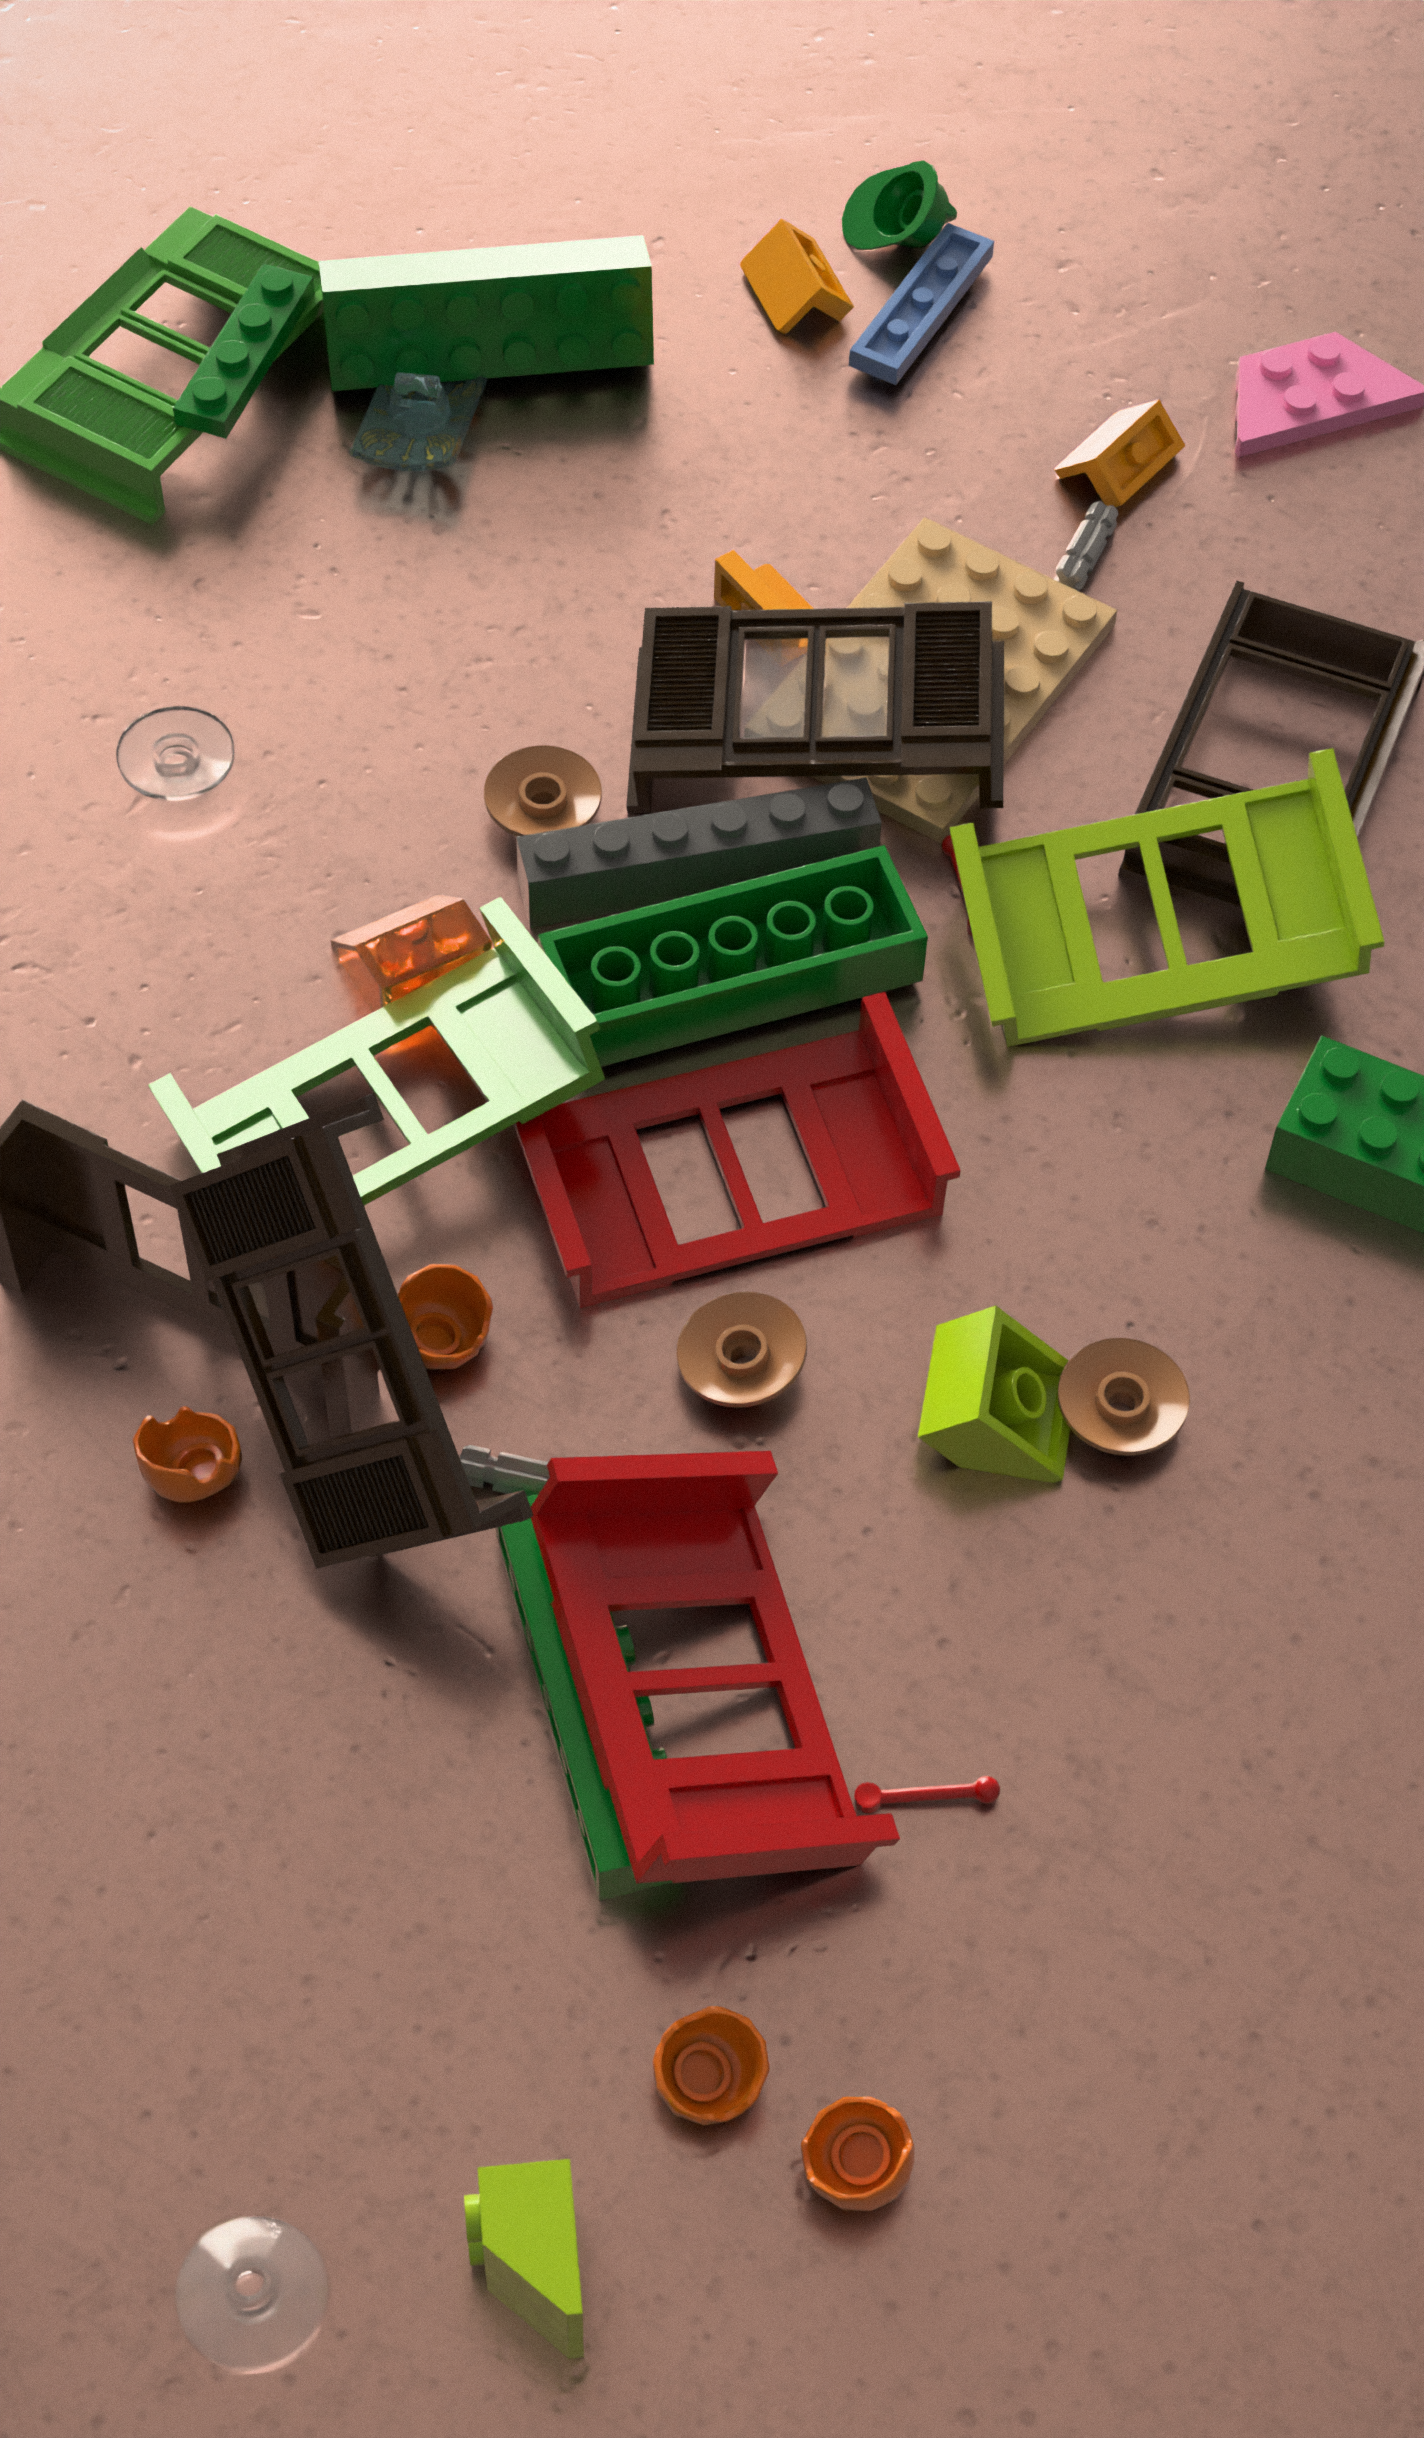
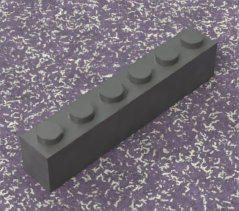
M865 777L517 836L518 884L529 926L533 928L631 911L879 847L882 822L867 778Z

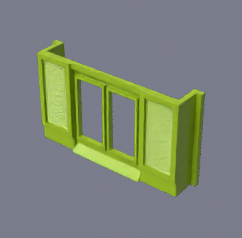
M1333 748L1309 753L1308 778L1305 780L981 847L978 846L973 823L949 827L992 1027L1002 1025L1007 1047L1097 1029V1032L1276 996L1280 991L1368 974L1372 949L1384 947V937ZM1222 830L1252 952L1187 965L1158 843ZM1139 847L1168 969L1103 982L1075 860Z

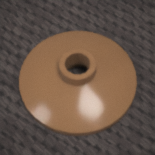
M530 746L509 753L492 767L484 784V802L490 817L500 828L516 837L588 825L596 816L602 800L601 781L594 767L577 753L556 746Z
M734 1292L708 1301L689 1317L680 1332L677 1342V1361L682 1377L687 1385L703 1399L726 1407L755 1406L779 1396L795 1382L803 1369L807 1356L806 1334L797 1314L781 1300L758 1292ZM743 1356H751L754 1358L752 1361L747 1363H735L737 1359Z
M1109 1338L1085 1346L1069 1359L1059 1380L1058 1404L1066 1424L1082 1441L1103 1452L1131 1456L1155 1451L1169 1443L1179 1433L1188 1414L1190 1394L1182 1371L1166 1353L1153 1345L1139 1340ZM1113 1403H1124L1130 1407L1131 1411H1119L1110 1405Z

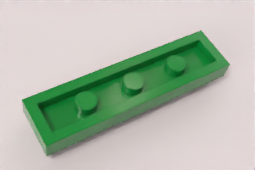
M262 264L173 407L175 425L227 439L315 294L312 276Z

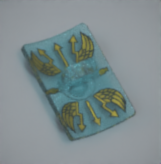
M397 372L393 386L379 383L376 387L350 447L349 454L366 463L400 471L435 470L454 464L488 378L485 374H482L471 380L440 382V377L436 375Z

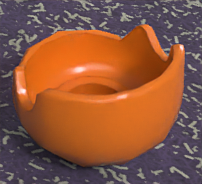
M430 1264L409 1275L402 1283L398 1297L425 1368L457 1369L478 1355L479 1349L487 1338L493 1311L492 1299L479 1278L457 1265Z
M187 1406L180 1407L175 1417L166 1422H159L152 1415H148L142 1421L132 1439L139 1469L144 1480L160 1497L179 1503L203 1500L226 1488L239 1472L242 1462V1452L236 1429L218 1414L194 1412Z
M708 2006L674 2022L662 2034L661 2042L656 2047L652 2061L656 2092L674 2115L700 2125L723 2123L736 2118L749 2109L758 2099L770 2071L766 2041L751 2020L720 2006Z
M842 2097L818 2112L801 2142V2152L807 2180L818 2195L842 2210L873 2211L894 2201L909 2183L914 2166L915 2146L904 2117L895 2108L889 2107L885 2102L873 2097Z

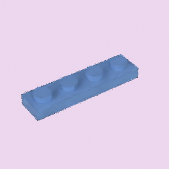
M947 223L852 346L849 354V366L897 385L993 257L994 241Z

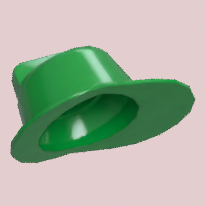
M924 160L878 172L866 178L856 187L844 208L842 233L847 242L859 250H873L894 244L908 248L925 247L937 237L944 224L957 218V210L949 203V197L944 187L938 183V175L934 166Z

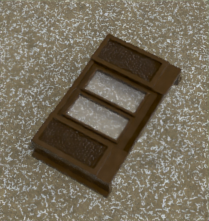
M992 601L904 603V607L771 610H731V606L645 608L642 647H639L626 804L627 813H651L653 779L979 774L980 809L1003 808L1004 641H993Z

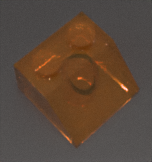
M435 895L330 940L332 950L372 1012L492 949L491 939L465 900L444 895Z

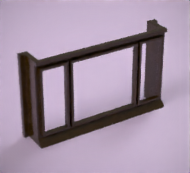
M1236 581L1135 814L1164 809L1174 787L1210 799L1253 790L1183 768L1228 660L1232 656L1379 702L1344 789L1358 839L1415 691L1420 690L1424 680V639L1413 641L1244 589L1245 583ZM1245 638H1249V639H1252V640H1255V641H1259V642H1262V643H1265V644H1268V645H1272V646H1275V647H1278V648H1281V649H1285V650H1288V651H1291V652H1294V653H1298V654H1301V655H1304V656H1307V657H1311V658H1314V659H1317V660H1320V661H1324V662H1327V663H1330V664H1333V665H1337V666H1340V667H1343V668H1346V669H1350V670H1353V671H1356V672H1359V673H1355V672H1352V671H1349V670H1345V669H1342V668H1339V667H1336V666H1332V665H1329V664H1326V663H1323V662H1319V661H1316V660H1313V659H1310V658H1306V657H1303V656H1300V655H1297V654H1293V653H1290V652H1287V651H1284V650H1280V649H1277V648H1274V647H1271V646H1267V645H1264V644H1261V643H1258V642H1254V641H1251V640H1248V639H1245ZM1200 835L1158 843L1170 892L1243 915L1225 843ZM1139 847L1125 849L1124 859L1118 875L1148 885Z

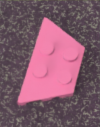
M1337 332L1242 356L1239 358L1236 375L1238 398L1236 403L1237 438L1235 453L1239 458L1424 407V385Z

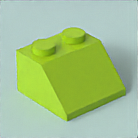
M996 1305L936 1325L918 1438L960 1468L1049 1483L1062 1481L1070 1428L1066 1424L1059 1408L1058 1385L1061 1373L1069 1360Z
M570 2159L477 2167L479 2194L464 2195L470 2266L485 2265L487 2290L567 2358L584 2357L583 2310Z

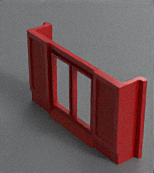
M886 992L862 997L859 1030L561 1103L524 1124H521L520 1121L514 1124L566 1277L571 1281L580 1308L670 1286L672 1281L851 1235L853 1238L941 1216L943 1215L948 1180L960 1178L961 1172ZM782 1094L826 1207L763 1223L719 1109ZM699 1114L742 1229L678 1245L636 1129Z
M771 1451L551 1458L546 1465L550 1478L531 1505L534 1515L531 1517V1521L554 1597L551 1605L604 1789H609L636 1884L672 1880V1883L857 1866L861 1865L877 1847L895 1845L900 1840L892 1813L856 1816L755 1508L756 1503L778 1475ZM749 1604L768 1663L627 1672L610 1611ZM776 1687L796 1748L653 1760L635 1697Z

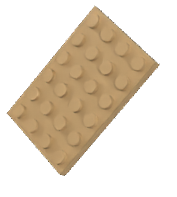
M924 517L847 608L904 607V603L992 601L993 641H1004L1005 764L1113 629L1117 610ZM889 637L826 638L822 737L887 735ZM807 655L744 727V738L803 737ZM979 774L810 776L823 784L866 777L878 812L939 843H942L943 839L949 835V827L956 826L979 797Z

